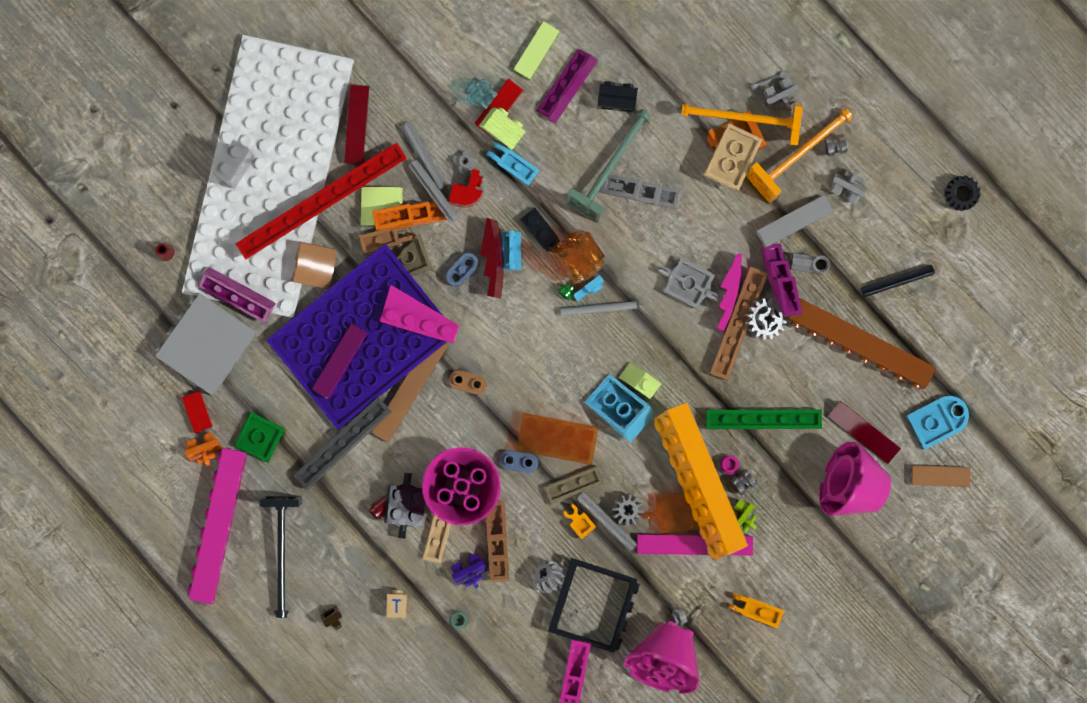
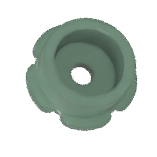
M454 611L449 619L450 625H453L456 630H461L468 625V616L463 611Z

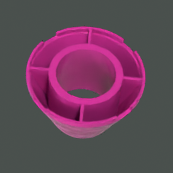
M847 441L840 445L832 454L825 467L824 472H827L824 483L820 482L819 503L822 511L830 516L879 511L887 501L890 493V475L859 443Z

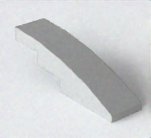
M615 175L608 176L600 191L601 193L673 209H678L682 194L680 189Z
M824 195L757 230L756 233L764 247L767 248L833 213L834 210Z

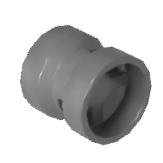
M843 134L837 135L836 138H824L828 157L834 156L835 153H847V144Z
M747 469L742 471L739 477L731 479L732 484L740 495L745 494L748 488H753L757 485V482Z

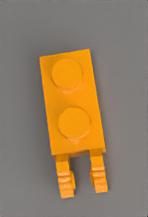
M736 593L732 594L734 599L746 602L745 606L741 609L736 605L729 604L727 608L778 629L784 610L750 597L746 598Z

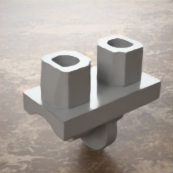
M786 78L779 82L783 92L777 94L773 86L763 91L767 108L781 101L782 103L776 106L778 110L783 108L787 112L792 110L790 105L794 103L795 99L792 97L787 100V98L798 93L799 88L797 84L793 85L791 80Z
M855 170L854 174L846 171L844 176L849 179L836 173L831 191L840 195L844 187L850 190L847 200L856 204L860 197L865 195L867 189L854 183V181L859 184L863 182V179L857 176L859 171Z

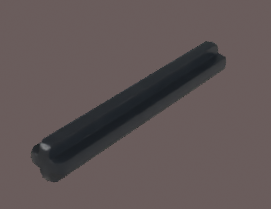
M932 265L864 286L861 288V292L864 297L871 296L935 274V270Z

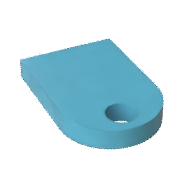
M945 396L912 412L906 417L923 450L963 430L968 423L969 411L961 399L954 396ZM958 405L963 409L961 416L953 414L954 406Z

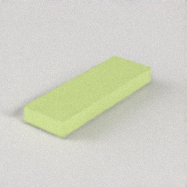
M543 21L515 66L514 71L530 80L560 31Z

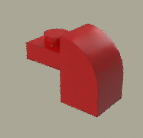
M472 169L468 187L453 183L449 198L450 205L468 208L481 200L483 191L477 189V187H481L483 176H480V170Z

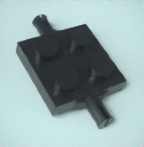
M404 473L403 484L388 485L384 523L398 526L397 538L406 539L407 527H423L425 508L423 488L411 485L412 473Z

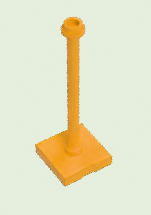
M794 101L792 117L789 116L788 118L690 107L689 103L682 104L681 115L688 117V114L787 126V128H791L790 145H798L803 105L802 102Z
M847 108L840 110V115L769 174L757 162L751 166L746 177L769 204L782 192L773 180L844 121H851L853 116Z

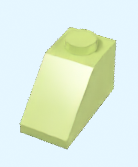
M632 363L628 364L619 377L620 380L648 400L652 398L661 386L659 381Z

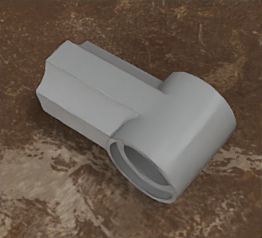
M793 254L791 270L816 273L818 275H824L829 270L830 261L825 256ZM824 261L827 267L824 270H819L816 267V263Z

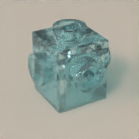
M475 77L463 91L468 97L466 100L475 107L478 104L485 109L497 96V93L491 88L492 85L485 79L479 80Z

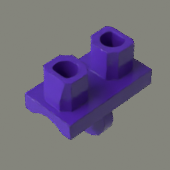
M474 554L468 558L471 566L464 569L460 562L451 566L453 572L451 576L457 586L464 583L468 587L473 584L476 589L479 587L477 582L483 579L481 574L488 571L484 561L477 554Z

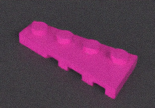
M390 286L380 322L454 344L460 325L394 286Z

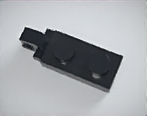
M533 208L520 219L543 250L545 249L546 252L551 249L555 250L556 253L554 254L556 257L563 253L558 246V243L561 242L559 237L536 208Z

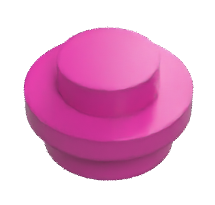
M727 455L721 459L720 468L725 474H734L739 468V461L736 457Z

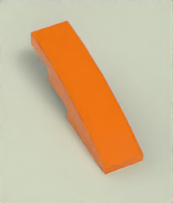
M424 202L415 205L405 204L372 211L376 231L447 221L435 202Z

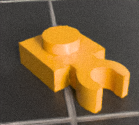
M572 504L571 507L574 509V513L569 515L564 511L563 514L565 517L573 520L569 525L583 539L596 526L585 513L579 516L577 507Z

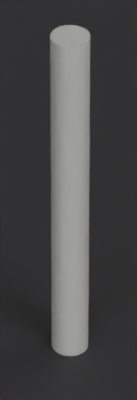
M637 302L560 308L561 316L637 309Z

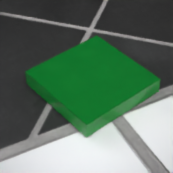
M250 412L234 447L269 463L285 428Z

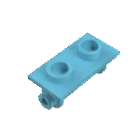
M502 232L504 270H521V232Z

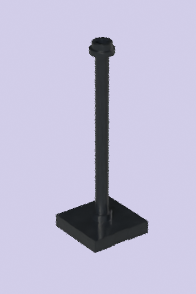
M263 496L260 499V507H275V510H277L278 610H274L276 618H287V614H289V610H285V510H287V507H300L302 505V496Z

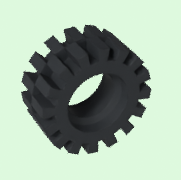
M960 175L948 183L945 188L944 197H946L945 201L950 204L951 208H955L954 210L965 211L978 203L981 189L977 185L978 182L973 180L974 178ZM964 186L968 188L970 195L967 200H959L956 197L955 191L958 187Z

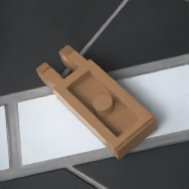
M411 227L378 230L358 236L363 255L376 252L384 244L392 248L402 243L413 241L414 235L398 238L397 232L407 231Z

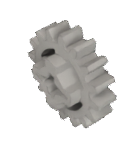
M760 298L759 302L754 301V307H748V310L751 311L750 314H745L749 318L745 324H750L751 326L748 331H754L753 336H760V339H773V335L779 336L778 330L784 331L782 324H786L787 321L783 320L784 316L777 301L772 302V298H767L766 300L765 298Z

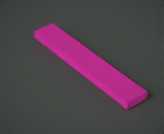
M637 535V554L709 555L707 544L701 535ZM744 536L748 546L731 555L753 556V536Z

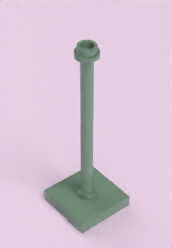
M643 109L636 113L638 118L588 195L584 196L573 188L568 193L565 203L596 223L601 219L605 208L594 202L593 199L643 122L649 121L650 114Z

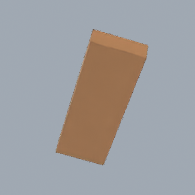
M912 466L911 485L970 487L971 468Z

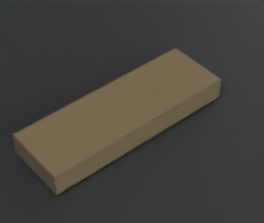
M594 466L543 488L550 505L604 484L598 467Z

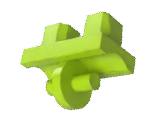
M739 499L734 506L737 511L742 513L737 520L739 526L741 527L745 523V526L742 528V531L745 533L750 528L756 530L757 526L753 523L757 517L752 515L749 520L747 519L755 505L752 503L748 504Z

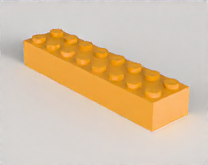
M688 403L668 409L654 419L655 428L660 433L663 447L670 456V464L675 468L677 480L683 487L686 501L691 506L692 516L699 525L700 535L705 539L708 554L713 558V561H716L748 545Z

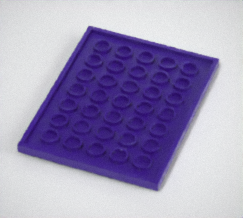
M386 244L266 340L337 430L341 429L377 397L383 395L447 343L443 340L380 322L391 285L443 315ZM354 324L367 332L368 335L329 399H326L312 390L350 325Z

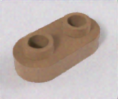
M460 370L454 371L450 375V385L456 390L480 395L487 389V382L482 376ZM458 376L462 377V382L456 383L455 378ZM476 381L481 383L480 388L474 387Z

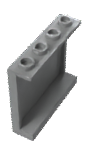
M199 293L198 296L194 294L189 301L190 307L187 312L183 310L177 320L180 322L177 326H172L167 332L166 336L168 339L166 342H161L155 350L157 352L155 357L214 396L257 332Z

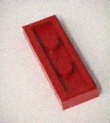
M508 78L475 121L474 125L488 134L479 125L490 110L501 107L508 112L524 90Z

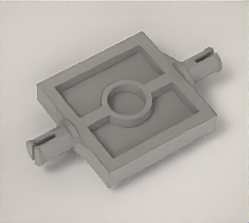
M683 258L680 259L678 265L673 270L663 265L659 270V273L669 277L664 293L695 309L699 308L702 300L706 297L717 302L720 294L710 290L715 275Z

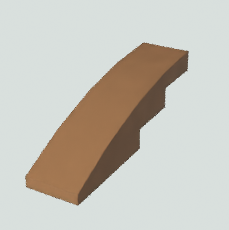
M498 501L494 509L486 516L490 583L509 581L505 501Z

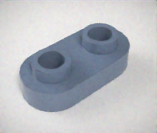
M472 253L462 255L446 274L447 282L454 287L461 286L478 268L477 257ZM471 260L473 262L472 266H466V261ZM458 274L460 276L459 280H453V275Z
M506 451L500 457L501 466L506 470L531 473L538 467V459L530 453ZM512 457L513 463H506V458ZM528 459L532 461L530 467L525 465V461Z

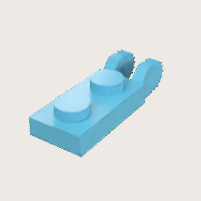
M495 141L493 145L497 150L503 152L504 155L501 159L490 151L486 155L497 162V165L529 186L539 173V170L511 149H507Z

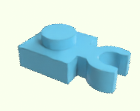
M600 275L577 291L574 294L577 302L591 292L595 294L600 291L604 283Z

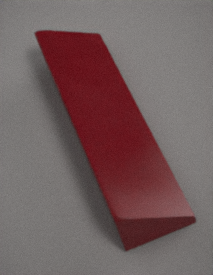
M839 401L827 416L887 464L890 463L901 449L842 401Z

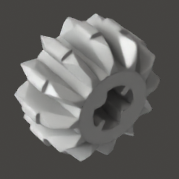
M628 494L627 500L621 495L622 503L618 500L614 501L615 504L619 505V508L612 507V510L619 513L614 514L613 518L621 516L618 523L621 524L623 519H625L626 527L629 526V520H631L633 525H636L634 517L641 521L642 517L637 515V513L645 512L643 509L638 510V507L642 506L643 502L636 505L635 502L639 497L636 496L631 501V494ZM625 505L627 507L628 505L632 506V515L630 513L628 516L624 514L625 510L623 507Z
M544 560L543 564L538 563L537 569H533L535 573L531 575L532 583L540 592L551 594L553 590H557L558 585H563L561 580L565 578L564 570L555 561Z

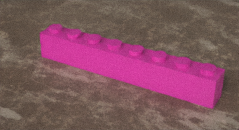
M223 448L222 452L219 451L217 463H219L218 471H214L212 480L215 482L214 489H210L208 497L211 503L210 507L206 508L204 519L207 521L205 527H202L200 532L202 543L201 546L197 547L196 557H198L197 565H193L191 573L194 579L193 583L189 584L187 595H190L189 600L214 604L247 453Z

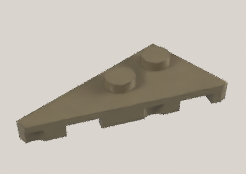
M418 234L397 257L412 277L433 269L421 234Z

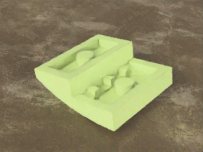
M362 187L361 225L375 226L372 211L402 205L403 188Z

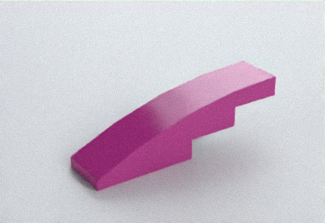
M739 252L720 289L726 291L718 307L719 310L724 312L716 328L721 332L725 330L738 294L742 254Z
M572 640L559 703H579L591 647L590 643Z

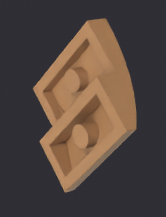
M300 241L291 280L296 283L329 289L337 250Z

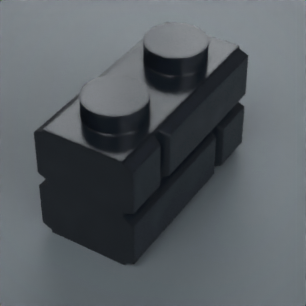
M604 81V84H600L597 109L635 113L638 88H634V85L624 83L623 86H616L615 82Z

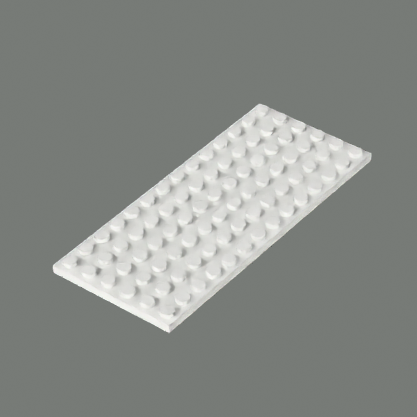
M242 36L182 289L183 294L192 296L195 294L198 296L200 293L209 300L226 303L198 288L204 272L211 267L275 302L276 305L271 312L272 314L290 318L295 317L302 287L301 283L291 280L296 264L295 256L300 241L312 244L318 215L247 260L243 258L235 243L325 188L354 59L251 36ZM233 139L249 148L255 156L235 189L218 179L213 173Z

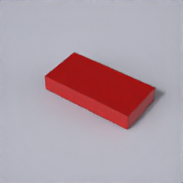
M201 391L182 397L194 433L212 428L213 425Z

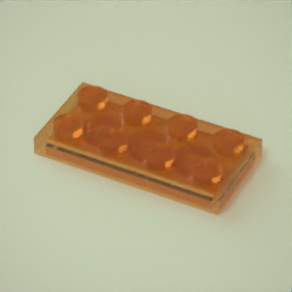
M523 413L516 451L592 465L599 427Z

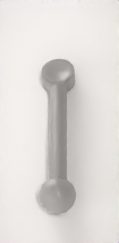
M782 71L778 76L759 83H752L750 89L756 90L757 87L780 78L786 79L787 73Z

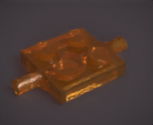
M685 492L655 495V511L644 512L645 520L656 519L659 524L660 534L698 530V523L692 516V509L685 499Z

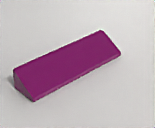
M578 48L536 111L553 123H556L596 65L597 60L592 55Z
M211 267L204 272L198 288L263 323H266L276 305L272 300Z
M354 324L350 325L312 390L326 399L330 398L368 335L367 332Z

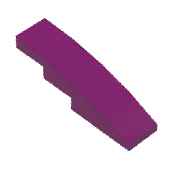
M781 243L772 244L767 248L764 246L760 247L770 285L783 316L802 314L795 276L791 277L788 260H784Z

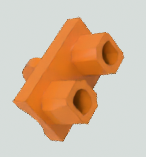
M212 432L203 436L204 444L198 445L196 439L186 442L187 450H185V454L190 462L197 461L198 464L205 462L208 467L211 465L210 460L216 458L215 453L223 450L220 442Z

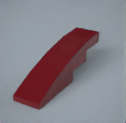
M350 85L344 163L361 165L364 163L369 85Z
M487 218L480 256L487 258L483 276L490 277L487 296L501 299L504 279L502 239L498 222Z

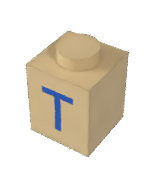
M392 590V594H387L386 617L407 618L408 595L403 594L402 590Z

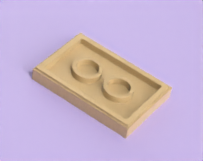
M728 123L704 176L735 191H739L763 139Z

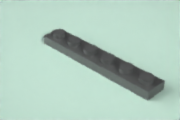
M377 397L297 471L294 477L306 490L310 489L392 411Z

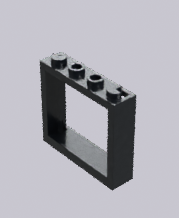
M571 558L548 632L575 641L590 643L593 647L615 653V649L619 650L622 639L619 638L621 631L625 632L628 621L625 620L627 612L631 613L634 602H631L632 596L638 593L640 586L637 583L638 579ZM577 566L630 583L610 645L557 628Z

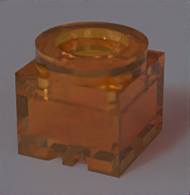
M578 229L568 236L569 239L562 240L561 246L557 244L547 251L562 275L568 277L573 284L590 278L605 264L603 261L605 256L588 231Z

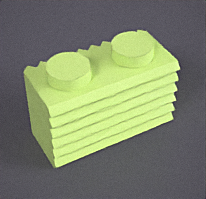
M501 107L499 109L492 108L479 126L507 149L512 150L523 134H525V131L522 129L523 125L516 119H513V121L507 117L509 113Z

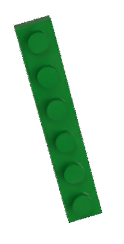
M822 409L706 410V430L822 429Z

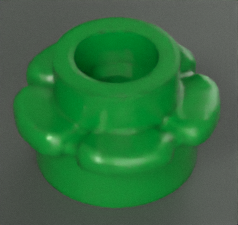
M567 283L565 286L560 284L561 287L558 293L564 299L569 301L572 297H575L573 287Z

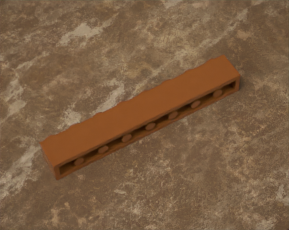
M799 298L802 314L788 317L787 320L791 321V326L797 329L802 327L808 330L807 334L815 338L818 336L824 338V342L834 347L836 344L842 347V352L848 355L853 353L859 356L858 359L866 364H869V362L875 364V368L881 372L886 373V371L893 373V378L902 382L906 380L910 382L911 387L917 390L927 388L937 367Z

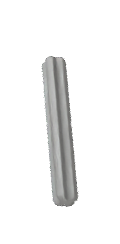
M410 122L404 124L401 129L423 168L438 189H444L446 183Z
M412 161L409 164L410 170L449 223L455 222L459 218L458 214L419 161Z
M584 492L577 497V501L629 551L636 547V542Z

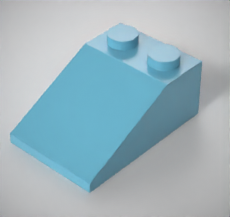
M610 374L584 402L630 443L656 415L650 405Z

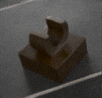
M337 605L320 615L326 627L331 624L335 630L342 627L339 621L342 618V614Z

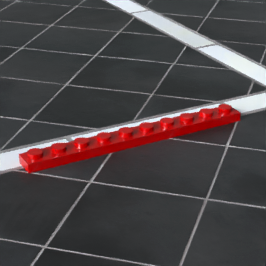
M398 143L393 144L235 243L243 258L247 260L407 159Z

